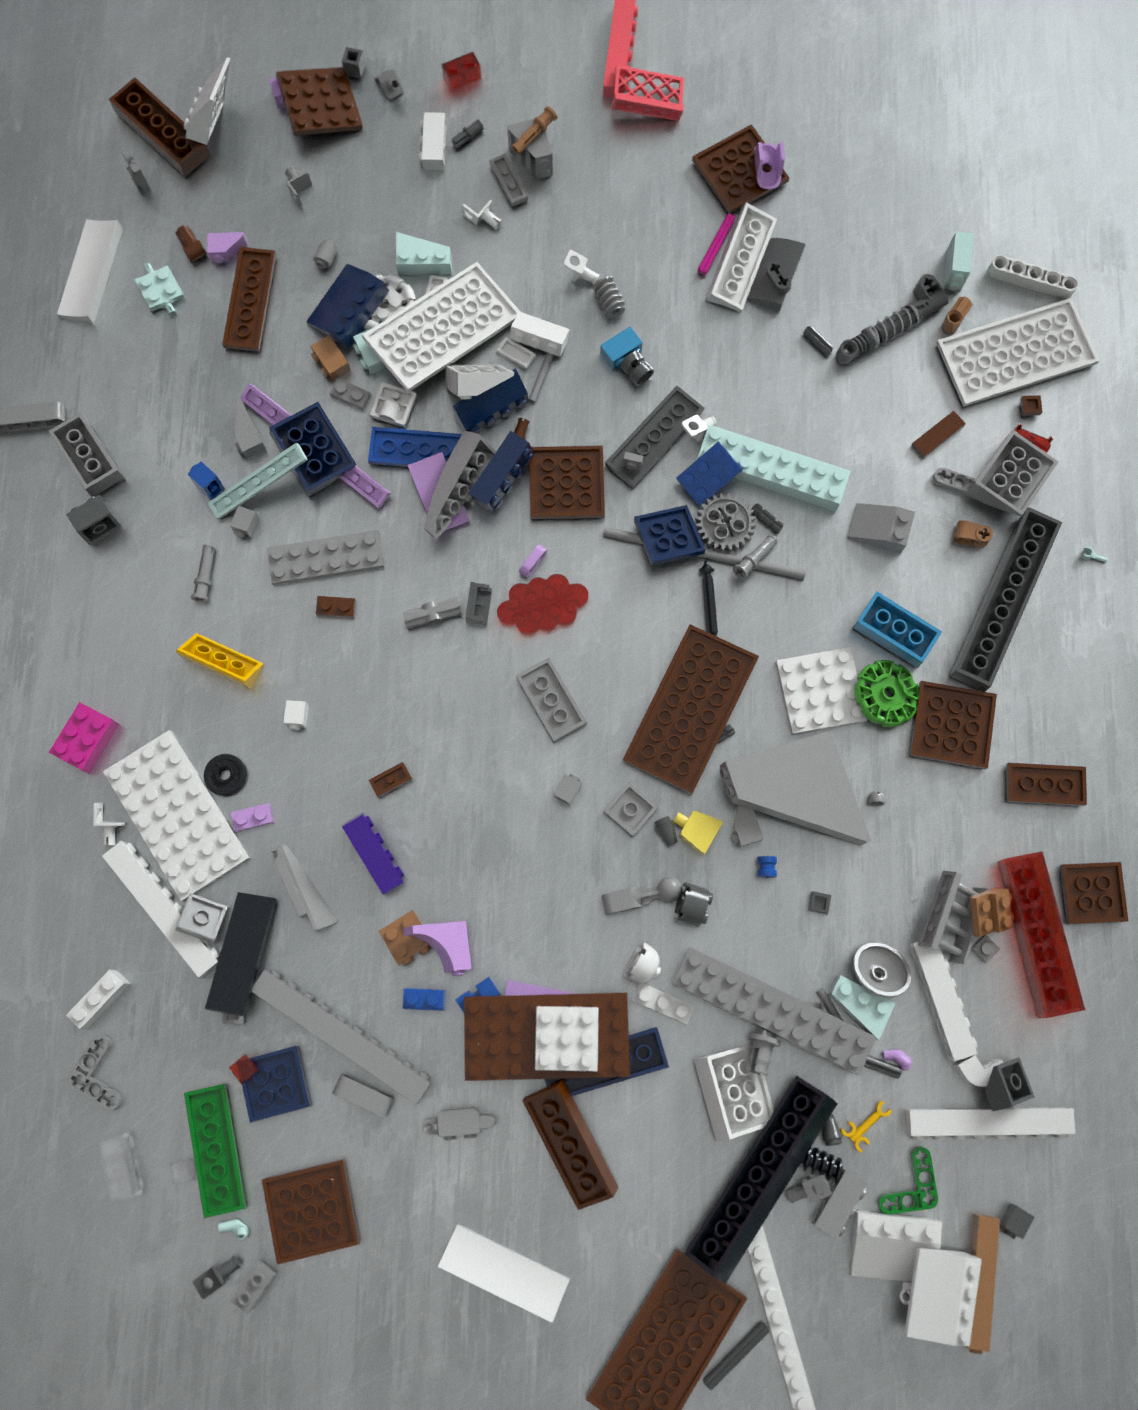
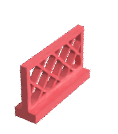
M616 65L611 109L679 121L684 110V105H682L684 78ZM619 72L626 73L629 78L623 80ZM643 76L646 81L641 84L636 77ZM659 79L663 84L657 87L653 80ZM631 80L637 86L633 90L627 85ZM648 83L654 89L650 93L644 88ZM670 83H679V88L674 90ZM623 86L628 93H618V89ZM664 87L670 91V94L667 96L661 91ZM640 90L645 96L639 97L635 92ZM657 93L661 100L653 99L652 95ZM674 96L678 104L671 103L668 99Z

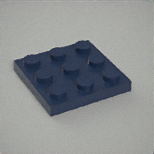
M687 505L634 517L635 526L651 566L705 554L706 549Z
M298 1046L237 1062L250 1123L311 1106Z

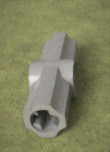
M457 598L439 603L437 601L428 602L420 608L402 612L407 629L424 624H438L443 619L462 614Z

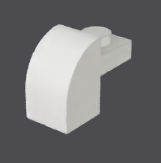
M973 1055L953 1065L966 1083L973 1086L987 1087L993 1067L1002 1064L1003 1061L1002 1059H995L982 1066L977 1056Z

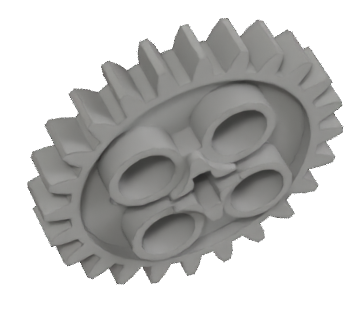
M720 493L719 498L713 495L712 501L707 498L706 505L701 504L700 508L702 510L697 511L698 517H696L695 521L698 522L696 528L701 529L698 532L700 536L703 535L702 542L708 541L707 547L714 545V551L720 547L721 552L727 548L730 553L732 547L738 551L739 544L745 547V541H750V536H753L755 532L752 529H755L756 524L752 522L755 521L756 517L751 516L754 510H748L750 504H743L744 498L738 501L737 495L731 498L730 493L727 494V497ZM730 508L734 510L735 513L729 514L727 513L726 509ZM714 515L718 520L713 521L709 516ZM740 525L742 530H736L733 526ZM720 531L723 532L725 536L719 537L716 533Z

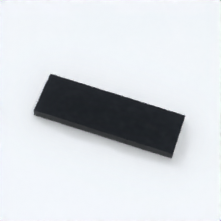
M241 892L237 893L206 1002V1010L245 1017L277 901L275 898Z

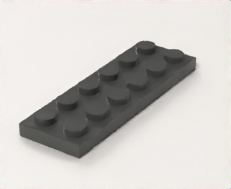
M676 386L605 462V466L633 488L685 432L681 423L695 415L700 416L705 408L680 387ZM625 452L643 456L641 470H630L623 466Z

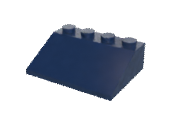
M347 263L306 322L326 336L330 335L334 341L349 349L354 342L353 336L360 334L390 290L376 276Z
M319 402L269 427L270 436L281 453L293 444L298 443L308 460L292 470L308 497L324 489L357 466Z

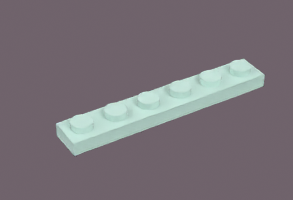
M295 443L208 502L215 517L221 519L308 459L300 445Z

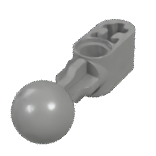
M666 877L659 882L657 887H633L601 895L605 914L611 915L640 908L642 905L650 904L652 900L658 898L665 902H674L682 894V885L676 878Z

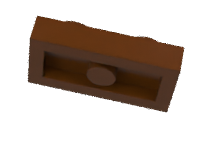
M317 596L316 616L354 618L356 599Z
M401 762L371 778L369 782L377 797L380 798L413 779L404 763Z

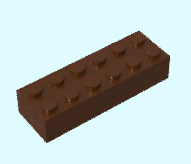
M134 77L109 98L115 113L185 177L211 155L207 145L186 138L185 122L137 78Z

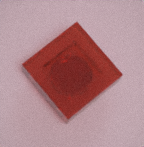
M247 1054L243 1055L229 1067L241 1084L259 1071Z

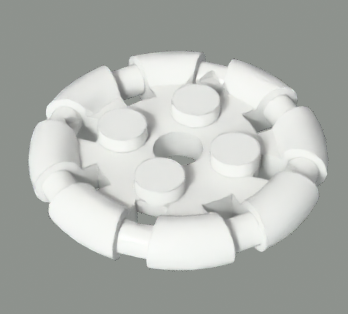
M388 274V276L376 275L377 278L388 284L387 288L390 291L381 304L388 302L389 305L387 308H380V305L371 316L372 319L364 326L365 330L376 327L381 323L380 321H385L416 301L412 287L407 285L404 279Z

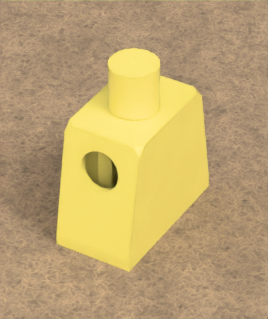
M693 810L689 818L678 813L673 823L683 828L679 837L700 855L704 856L723 821Z

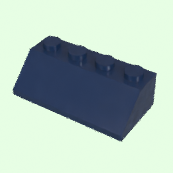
M516 368L511 370L514 372L513 377L477 396H471V399H463L453 405L455 421L462 432L468 431L478 434L481 429L486 426H492L501 417L504 418L510 415L514 409L522 408L526 405L528 393Z

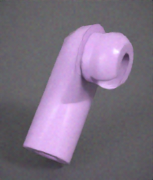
M882 1051L884 1061L896 1060L900 1064L901 1069L905 1071L911 1068V1058L903 1051Z

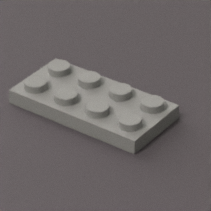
M550 658L516 675L518 682L553 742L587 724L586 719Z

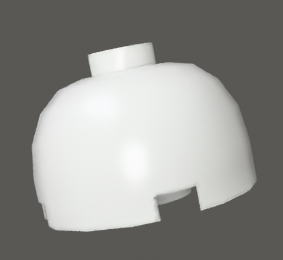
M642 942V948H636L627 964V967L630 968L629 972H624L626 979L639 984L649 982L652 977L656 979L661 971V968L658 967L660 963L659 954L650 945Z

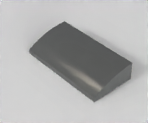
M770 238L747 300L780 312L787 293L781 294L776 291L767 276V265L772 261H779L792 281L806 244L790 239ZM773 268L772 271H775L778 275V270ZM780 280V285L783 284L784 286H786V284H784L782 280Z

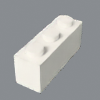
M424 112V120L420 122L423 135H420L422 151H419V162H422L423 170H444L446 144L445 113Z
M518 312L511 325L510 339L560 357L568 342L570 329Z
M109 969L66 1016L79 1029H89L125 991L130 983L117 970Z

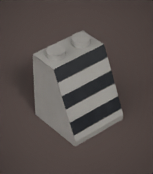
M534 119L507 125L508 147L513 155L535 178H545L553 175V154L546 131L540 132L518 155L511 146L533 125Z

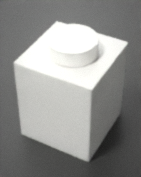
M286 700L284 724L290 730L299 731L300 728H306L308 704L302 701Z

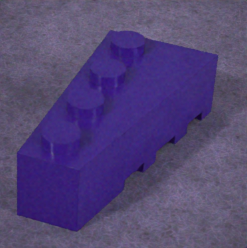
M362 812L344 823L342 828L384 895L402 884V877L405 875L399 866H394L392 862L394 860L393 855L389 849H384L382 845L384 840L379 832H374L372 828L374 824L370 817L365 816Z

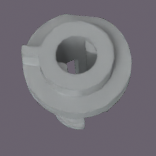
M755 1030L754 1033L749 1034V1040L753 1041V1047L750 1056V1068L747 1071L759 1075L761 1073L768 1075L767 1067L771 1061L773 1047H780L781 1043L780 1040L776 1039V1034L766 1030Z

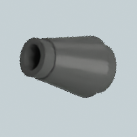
M669 816L655 821V829L667 846L678 842L673 820H670Z
M831 1114L822 1128L823 1141H825L826 1146L842 1144L841 1139L843 1138L834 1114Z

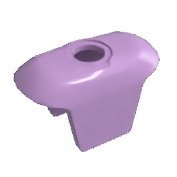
M759 142L754 148L757 182L764 189H774L781 183L785 162L783 142H779L776 147L772 144H762V142ZM764 164H768L771 166L772 170L770 172H764L762 170V166Z

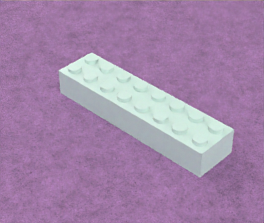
M709 424L698 458L720 441L743 468L734 477L735 479L835 512L837 511L851 472L850 470Z

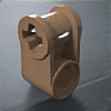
M960 520L957 522L953 540L959 544L983 548L991 540L993 532L988 526Z

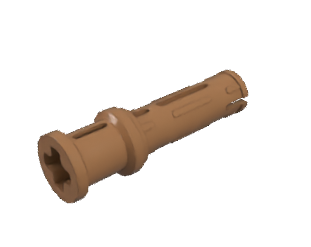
M546 106L544 112L539 117L534 118L533 125L511 146L516 154L520 155L540 132H545L547 126L552 121L557 120V114L551 107Z

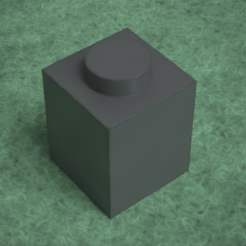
M346 47L342 59L344 73L347 76L361 79L366 65L363 50Z
M1010 1203L1000 1221V1226L1004 1228L1003 1233L1015 1239L1017 1236L1024 1239L1035 1217L1017 1205Z

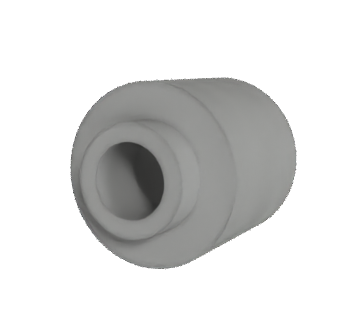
M324 240L323 243H320L313 258L319 268L325 269L330 267L337 252V247L333 242Z

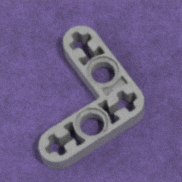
M97 1035L91 1040L69 1074L67 1083L71 1089L107 1111H112L121 1106V1095L92 1077L111 1047V1040L108 1036ZM102 1040H104V1041H103V1044L105 1045V1047H104V1048H99L98 1051L96 1052V1053L100 1054V1056H98V1055L95 1054V1053H91V1050H92V1051H96L97 1048L99 1047V1044H97V1041H102ZM88 1056L93 1057L95 1061L91 1068L85 1066V1059ZM81 1075L80 1080L88 1084L86 1086L83 1084L75 1085L76 1080L74 1079V1077H78ZM92 1085H98L100 1088V1092L96 1097L90 1094ZM104 1095L108 1098L115 1097L114 1102H116V1104L109 1106V1100L101 1098Z

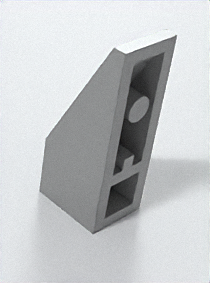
M239 396L236 398L235 438L238 443L235 446L239 454L243 453L247 459L266 450Z
M736 804L733 825L734 833H731L734 844H738L739 848L762 841L764 838L754 810Z

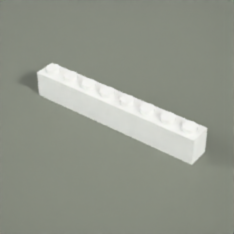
M118 842L102 857L197 977L205 978L217 967L220 956L219 952L214 947L211 949L207 941L175 930L183 907L178 902H173L170 898L172 897L171 892L166 887H161L159 884L161 880L154 872H149L147 869L149 865L142 857H137L135 847L130 842Z
M1067 1107L1005 1108L993 1112L991 1108L905 1110L906 1133L909 1136H913V1140H926V1136H933L934 1140H946V1136H954V1139L962 1140L967 1139L966 1135H974V1139H987V1135H995V1139H1008L1007 1135H1015L1017 1139H1027L1028 1135H1035L1036 1138H1048V1134H1056V1138H1069V1134H1076L1074 1108Z

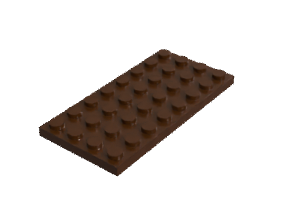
M689 624L623 761L693 794L759 656Z
M627 993L464 997L465 1081L630 1077ZM537 1006L598 1007V1071L535 1070Z
M676 1248L585 1397V1400L599 1410H682L748 1298L729 1284H725L711 1276Z

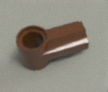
M180 226L175 234L184 247L183 250L190 262L192 263L207 255L201 242L196 239L189 226Z

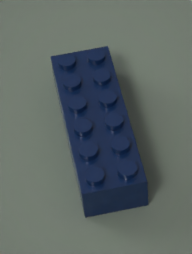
M654 1027L629 1035L630 1077L563 1078L571 1095L575 1096L668 1068L669 1065L658 1028ZM545 1079L546 1087L561 1079Z

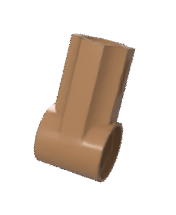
M965 296L959 297L952 309L947 313L942 324V328L946 333H955L958 330L961 322L973 305L969 298Z

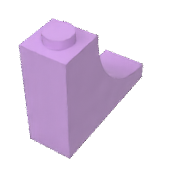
M466 921L412 925L403 928L404 936L422 939L435 949L442 961L444 973L452 972V976L464 975L465 970L471 969Z

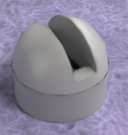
M873 791L870 793L869 805L882 806L885 804L882 792L878 791L876 794Z

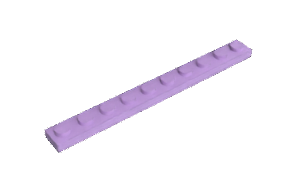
M248 384L240 397L244 403L272 425L291 416L290 413L253 384ZM357 466L340 477L378 508L382 507L390 495L387 489Z

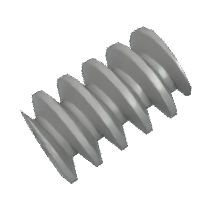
M612 276L601 278L593 287L607 318H615L625 312V308H623L625 302L621 300L622 296L618 294L619 290L615 288L616 283L612 282Z

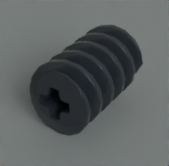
M816 1147L812 1151L810 1148L801 1162L803 1164V1171L811 1167L812 1175L816 1170L819 1171L818 1176L825 1173L827 1181L834 1177L835 1185L838 1183L843 1169L842 1158L838 1157L835 1159L832 1154L827 1156L825 1151L819 1153V1149Z

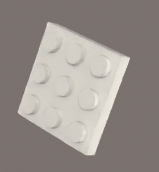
M537 1006L535 1070L598 1071V1007Z

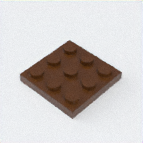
M1121 862L1060 865L1067 924L1129 921Z

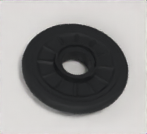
M232 754L215 756L208 762L204 770V781L207 788L221 796L237 792L243 786L246 779V768L243 762ZM223 770L230 771V776L226 780L220 778V773Z

